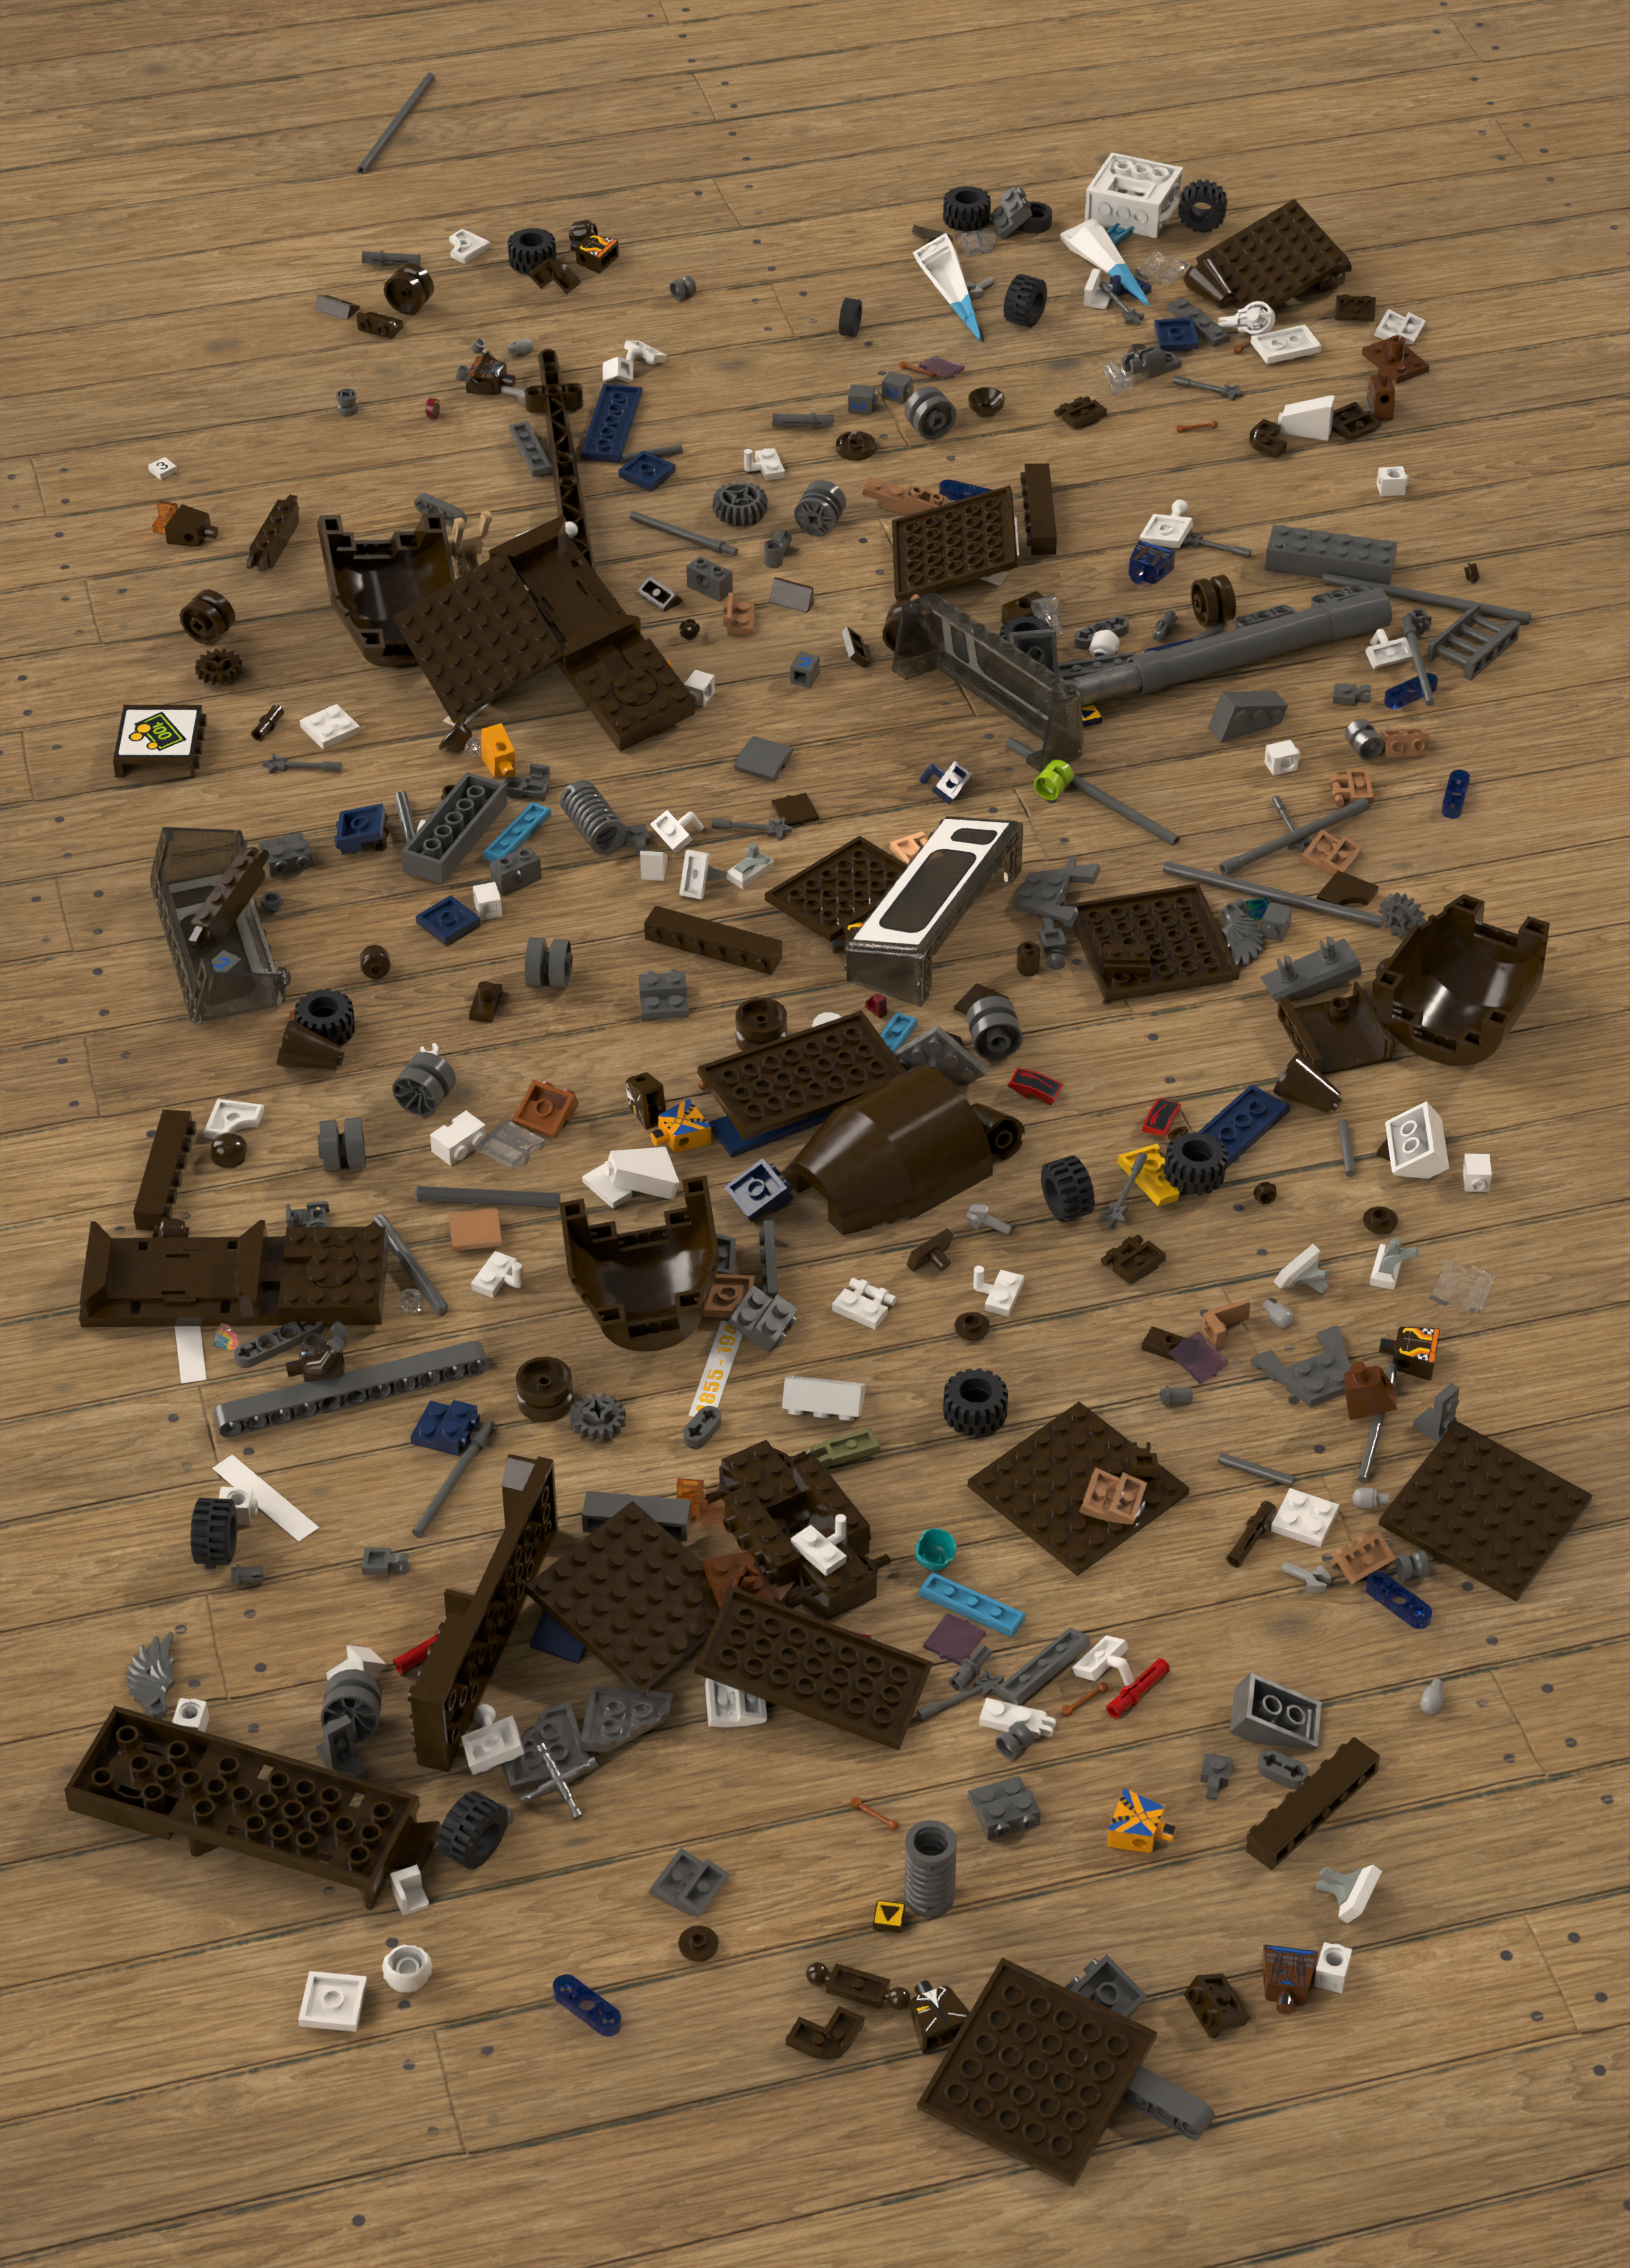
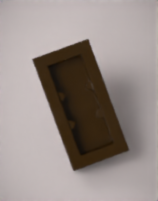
M488 981L479 982L469 1012L470 1020L493 1022L503 993L502 984L490 983Z
M946 1228L910 1253L907 1266L914 1272L931 1261L940 1272L944 1271L951 1264V1261L943 1252L949 1248L954 1234Z

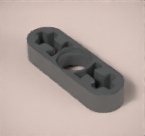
M422 493L414 500L416 509L422 514L443 513L445 524L453 527L454 519L457 518L464 519V522H467V516L462 509L432 495Z
M1115 616L1081 629L1075 633L1074 645L1081 650L1089 649L1094 634L1101 630H1110L1117 637L1124 636L1129 632V619L1124 616Z

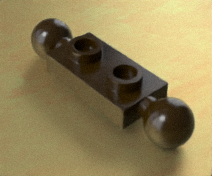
M821 1962L810 1964L806 1970V1978L811 1984L818 1986L826 1982V1993L879 2009H881L884 2000L888 2001L889 2005L896 2010L907 2008L911 2002V1995L906 1988L895 1987L890 1990V1979L837 1963L832 1972L828 1971L826 1965Z

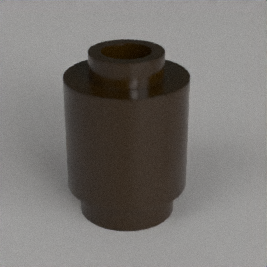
M1025 942L1017 947L1016 967L1021 975L1031 977L1039 970L1040 947L1035 943Z

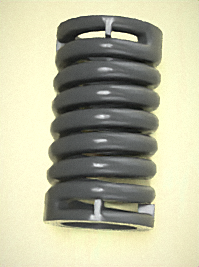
M580 780L566 787L560 797V806L592 850L604 855L620 848L627 837V829L594 784L588 780Z
M927 1820L915 1824L909 1829L905 1840L904 1899L911 1911L923 1917L940 1916L946 1913L955 1901L957 1839L954 1831L948 1825L939 1821Z

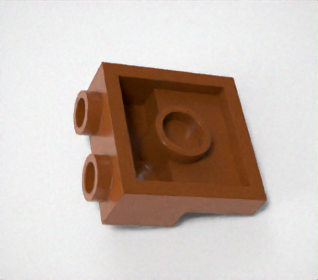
M533 1080L512 1121L515 1125L556 1139L564 1123L570 1122L579 1101L576 1098V1094L567 1088L561 1090L555 1088L553 1084L547 1081L539 1082Z

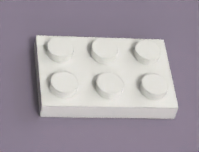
M1306 325L1251 336V344L1267 364L1321 352V344Z

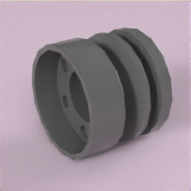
M818 480L810 483L794 510L796 523L803 531L811 535L825 536L831 533L846 507L845 495L832 482Z

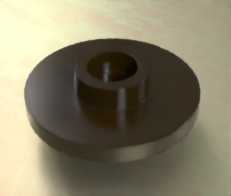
M1372 1207L1364 1213L1363 1223L1368 1230L1378 1234H1385L1397 1227L1398 1217L1389 1208Z
M967 1312L961 1314L956 1319L954 1327L955 1332L961 1338L979 1340L989 1333L990 1323L980 1313Z
M692 1926L682 1932L678 1945L681 1954L685 1958L699 1962L708 1960L715 1955L718 1950L719 1941L712 1929L706 1926Z

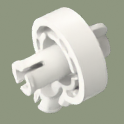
M1255 301L1248 304L1244 309H1238V313L1235 316L1219 317L1218 321H1222L1219 322V326L1223 329L1237 328L1240 333L1247 332L1254 336L1268 333L1275 323V314L1266 303Z

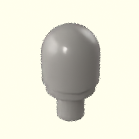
M528 338L518 339L513 342V345L506 346L507 354L524 355L533 350V343Z
M1270 1300L1264 1302L1262 1307L1269 1312L1268 1317L1276 1326L1285 1329L1293 1324L1294 1316L1288 1308L1280 1303L1274 1304Z
M1359 1488L1354 1491L1352 1501L1358 1508L1373 1509L1377 1508L1378 1504H1389V1494L1378 1493V1490L1374 1488Z
M1433 1679L1431 1686L1427 1687L1423 1692L1420 1707L1427 1715H1436L1442 1708L1445 1697L1444 1692L1441 1690L1443 1681L1440 1679Z

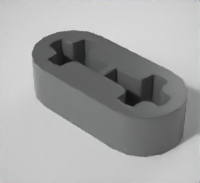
M706 1406L698 1411L684 1429V1443L686 1446L698 1449L710 1440L721 1426L720 1410L714 1406Z
M1266 1750L1260 1754L1258 1759V1771L1262 1776L1290 1789H1298L1309 1773L1305 1764L1277 1751Z

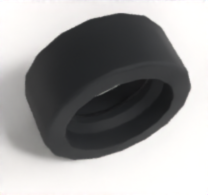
M1029 202L1031 204L1029 208L1033 214L1030 217L1039 218H1028L1018 228L1024 232L1035 234L1049 230L1052 225V209L1050 206L1041 202Z
M844 299L839 317L840 335L857 336L862 317L861 300Z

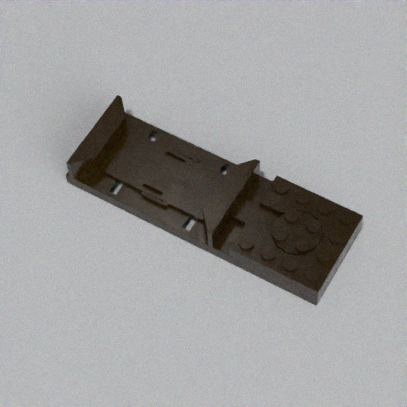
M564 515L489 550V559L503 551L505 552L523 585H526L529 589L527 592L557 643L567 642V645L561 647L564 659L556 664L619 751L695 714V699L651 639L645 640L641 635V619L638 616L627 615L566 533ZM577 561L579 566L573 568L570 563Z
M259 1220L240 1237L111 1238L96 1221H91L79 1301L81 1327L283 1326L290 1322H297L298 1325H301L300 1322H307V1325H317L316 1322H323V1325H334L337 1321L342 1325H382L389 1247L386 1226L286 1227L285 1236L268 1237L265 1220ZM141 1301L140 1314H130L132 1302ZM222 1301H231L230 1313H220Z
M513 1454L508 1455L502 1482L505 1530L475 1593L455 1588L445 1589L444 1591L446 1620L440 1623L435 1643H431L429 1646L428 1659L425 1664H421L417 1676L418 1680L415 1685H411L408 1692V1701L411 1702L409 1716L413 1720L411 1734L415 1738L413 1752L417 1756V1765L449 1773L463 1742L461 1736L466 1735L474 1717V1711L481 1702L528 1595L524 1592L525 1586L537 1577L558 1531L553 1459L538 1456L537 1460Z
M118 1706L113 1707L64 1789L68 1810L168 1841H170L174 1833L187 1836L191 1856L198 1857L216 1848L223 1847L359 1889L366 1909L371 1911L393 1870V1865L414 1824L417 1823L416 1813L420 1808L419 1796ZM264 1765L273 1767L267 1780L257 1778ZM356 1792L365 1795L358 1808L349 1806ZM321 1859L329 1862V1864L327 1865L319 1862V1860Z

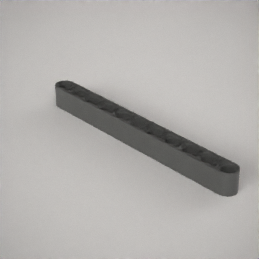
M470 1341L346 1372L342 1376L310 1381L218 1405L213 1410V1416L219 1434L223 1437H233L479 1375L487 1371L490 1363L482 1343Z

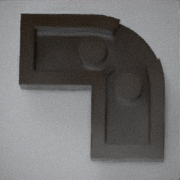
M555 259L543 261L528 274L541 289L554 280L566 294L581 283V280L566 264Z
M1262 419L1250 431L1249 443L1251 447L1270 457L1277 458L1287 449V442L1275 437L1280 433L1281 425Z
M838 2006L827 2026L822 2027L799 2016L786 2037V2045L818 2059L836 2058L844 2054L851 2047L864 2025L865 2017Z

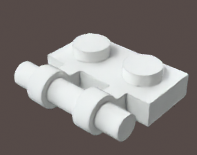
M852 1278L849 1282V1287L855 1289V1291L852 1292L844 1289L832 1303V1311L875 1330L888 1314V1307L884 1306V1304L887 1303L893 1306L897 1297L889 1294V1290L871 1286L870 1282L864 1279L857 1280ZM867 1294L871 1297H874L875 1299L870 1300L864 1296Z

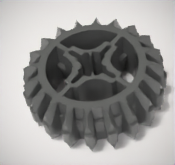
M737 481L734 484L729 482L728 486L722 485L721 488L716 490L712 508L716 517L720 518L722 522L726 521L727 524L733 523L735 526L737 524L744 526L747 523L752 525L753 521L759 522V519L764 518V514H766L768 509V498L765 491L760 489L758 485L754 486L753 483L746 484L745 481L743 483H738Z

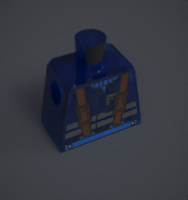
M1139 540L1129 560V576L1135 584H1141L1142 581L1151 584L1158 583L1174 569L1175 551Z

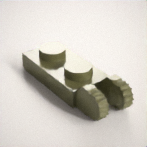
M867 1428L825 1440L823 1443L808 1447L806 1453L809 1459L816 1456L827 1470L831 1465L835 1466L880 1453V1445L872 1429Z

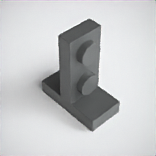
M1450 1383L1436 1395L1434 1408L1429 1407L1414 1420L1413 1428L1438 1444L1457 1420L1455 1415L1459 1404V1387Z
M345 1715L339 1719L332 1720L322 1727L324 1743L316 1746V1752L327 1768L363 1780L368 1778V1770L356 1756L353 1725L350 1718Z

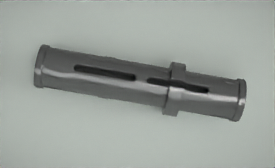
M382 250L380 252L363 251L362 264L401 266L411 263L420 266L421 255L384 253Z
M811 412V414L773 413L772 416L773 426H804L815 429V427L833 428L834 424L833 414L816 415L815 412Z

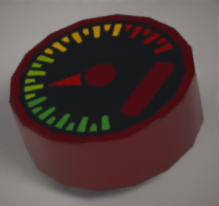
M429 398L427 400L425 410L428 418H438L440 412L438 399Z

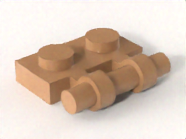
M1346 769V775H1339L1337 771L1331 772L1329 784L1333 789L1331 795L1336 806H1343L1344 799H1350V803H1353L1361 798H1366L1369 804H1373L1374 796L1368 769Z

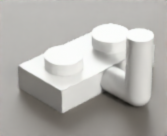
M628 340L625 342L624 348L628 350L627 360L633 361L634 357H642L646 363L652 365L665 363L666 354L639 340Z
M775 448L755 451L757 463H752V450H744V469L746 472L761 470L765 481L785 478V470Z
M1383 629L1376 631L1370 640L1372 646L1367 647L1365 650L1373 670L1413 658L1406 637L1389 641Z
M668 810L650 824L675 854L693 840L684 829L687 824L691 823L697 832L702 831L704 828L693 812H688L677 821Z
M496 1251L471 1282L472 1291L494 1298L503 1284L515 1288H521L523 1285L521 1263H518L516 1258Z
M976 1266L974 1268V1290L989 1294L985 1303V1311L1009 1317L1023 1286L1024 1275L1000 1270L994 1285L984 1283V1268Z
M839 1514L835 1517V1533L827 1539L812 1525L791 1538V1543L796 1550L825 1576L846 1563V1555L835 1546L846 1537V1516Z
M1106 1635L1072 1667L1075 1676L1096 1681L1111 1666L1119 1669L1125 1686H1129L1135 1680L1127 1660L1120 1658L1129 1649L1126 1640Z

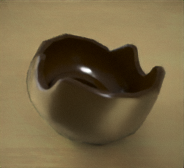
M227 1132L219 1134L214 1138L211 1143V1160L216 1165L225 1168L235 1167L245 1161L247 1143L241 1135Z

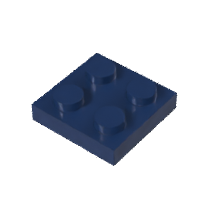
M1193 317L1154 320L1158 347L1163 351L1194 350L1199 348Z
M642 451L620 468L618 474L620 478L652 491L676 471V465Z
M451 895L416 915V923L444 945L481 924L480 917Z

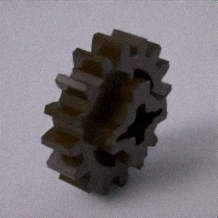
M215 649L213 653L206 651V656L200 655V659L196 660V675H198L199 680L203 679L205 684L209 681L212 685H215L216 682L223 685L225 681L232 683V678L238 679V675L242 674V659H240L239 654L234 655V651L228 653L226 649H223L222 652Z

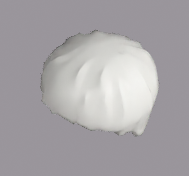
M399 1945L385 1956L382 1965L383 1977L388 1985L398 1992H416L427 1983L428 1978L432 1974L433 1965L431 1958L420 1947Z

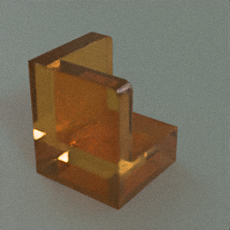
M159 500L157 503L158 517L153 523L152 529L153 532L165 534V525L178 510V504Z
M678 1478L676 1485L677 1498L691 1500V1520L700 1521L704 1502V1480Z

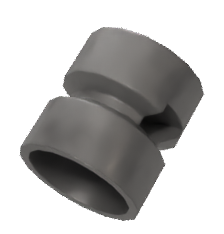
M1359 719L1347 727L1345 738L1353 746L1361 759L1370 760L1381 753L1384 748V742L1369 721Z

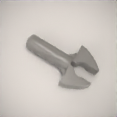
M989 277L976 285L968 281L966 286L970 299L983 297V289L995 283L994 278Z
M505 385L501 387L502 393L516 396L520 404H525V389L521 390Z
M980 1204L970 1206L965 1218L974 1228L978 1229L981 1224H986L1005 1234L1011 1232V1225L987 1213L989 1206Z
M1284 1562L1281 1567L1282 1572L1306 1581V1592L1323 1593L1326 1592L1327 1584H1331L1330 1574L1320 1565H1318L1315 1571H1308L1288 1562Z

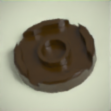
M857 431V434L846 432L836 440V451L844 459L854 461L865 460L871 457L876 450L874 437L862 431Z

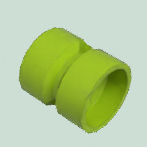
M1062 760L1051 761L1034 780L1035 791L1043 799L1055 800L1073 780V770Z

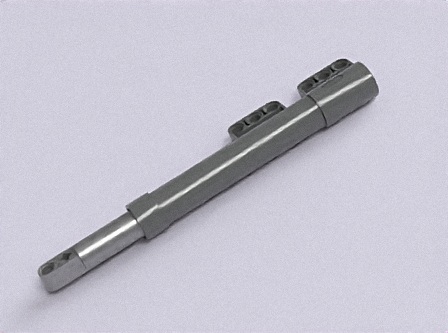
M1362 584L1351 585L1313 596L1310 609L1297 612L1290 606L1280 605L1236 618L1235 630L1160 651L1152 650L1130 656L1126 664L1073 678L1066 682L1077 689L1078 707L1132 692L1138 696H1143L1188 680L1323 642L1331 643L1387 627L1392 621L1391 605L1386 593L1381 588L1370 589ZM1055 684L1037 690V703L1040 707L1039 714L1045 715L1043 710L1051 715L1065 711L1062 693Z

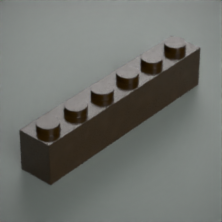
M1049 463L1025 464L1024 472L1020 473V482L1022 484L1027 546H1031V555L1056 554L1057 532Z
M656 905L644 922L645 940L769 975L773 974L782 959V940Z
M162 1110L133 1211L136 1230L153 1231L154 1225H160L162 1218H172V1204H176L177 1187H181L182 1184L181 1172L187 1166L186 1154L191 1151V1136L196 1134V1121H192L191 1111Z
M1355 1737L1347 1744H1341L1332 1758L1329 1760L1325 1759L1312 1776L1308 1775L1304 1778L1300 1787L1294 1793L1289 1792L1285 1796L1281 1805L1276 1809L1272 1808L1258 1826L1253 1825L1246 1835V1852L1272 1871L1378 1772L1380 1755Z

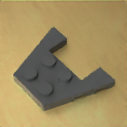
M1091 864L1029 873L1013 901L1015 909L1035 916L1042 914L1051 917L1053 922L1059 920L1064 923V926L1072 927L1078 916L1077 907L1060 906L1072 882L1094 884L1101 872L1100 865Z
M1337 1325L1317 1332V1340L1326 1351L1322 1354L1284 1367L1272 1350L1251 1358V1365L1254 1368L1263 1369L1267 1372V1377L1273 1381H1280L1286 1386L1287 1391L1310 1407L1345 1394L1344 1374L1351 1371L1340 1329Z

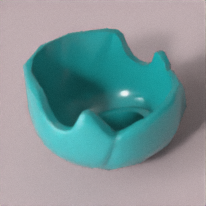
M939 1528L928 1529L922 1533L915 1546V1558L925 1569L937 1572L951 1564L957 1551L954 1537L946 1530Z

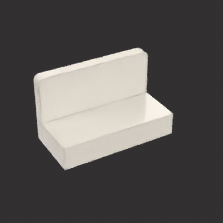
M1093 269L1084 289V306L1107 309L1111 297L1107 296L1099 287V269Z

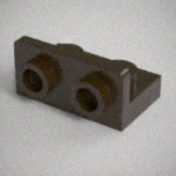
M1337 295L1335 320L1374 322L1376 297L1368 295Z
M369 311L367 313L358 312L356 315L359 331L393 339L403 328V320Z
M1223 1973L1196 1975L1184 1993L1185 1998L1209 2038H1215L1222 2027L1245 2026L1250 2019Z

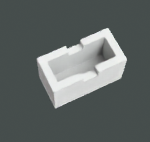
M465 1111L454 1118L452 1125L449 1127L443 1125L430 1134L431 1152L452 1166L487 1142L486 1125L468 1111Z

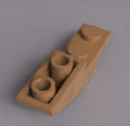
M868 477L862 495L881 501L879 508L904 514H914L945 505L948 497L925 490L919 486L909 484L906 490L872 477Z

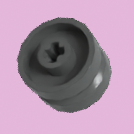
M936 387L919 389L909 398L905 406L907 421L925 439L933 440L942 437L953 427L956 420L957 411L954 405Z

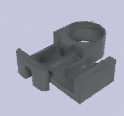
M531 763V778L516 776L506 778L503 783L506 784L507 796L522 799L523 796L541 798L542 802L545 801L547 798L546 794L549 792L550 766ZM510 786H519L518 788L514 789L508 788Z
M327 1201L308 1203L306 1205L307 1210L306 1208L291 1210L290 1204H286L288 1227H295L297 1225L306 1227V1224L307 1227H330L329 1219H326V1212H330Z

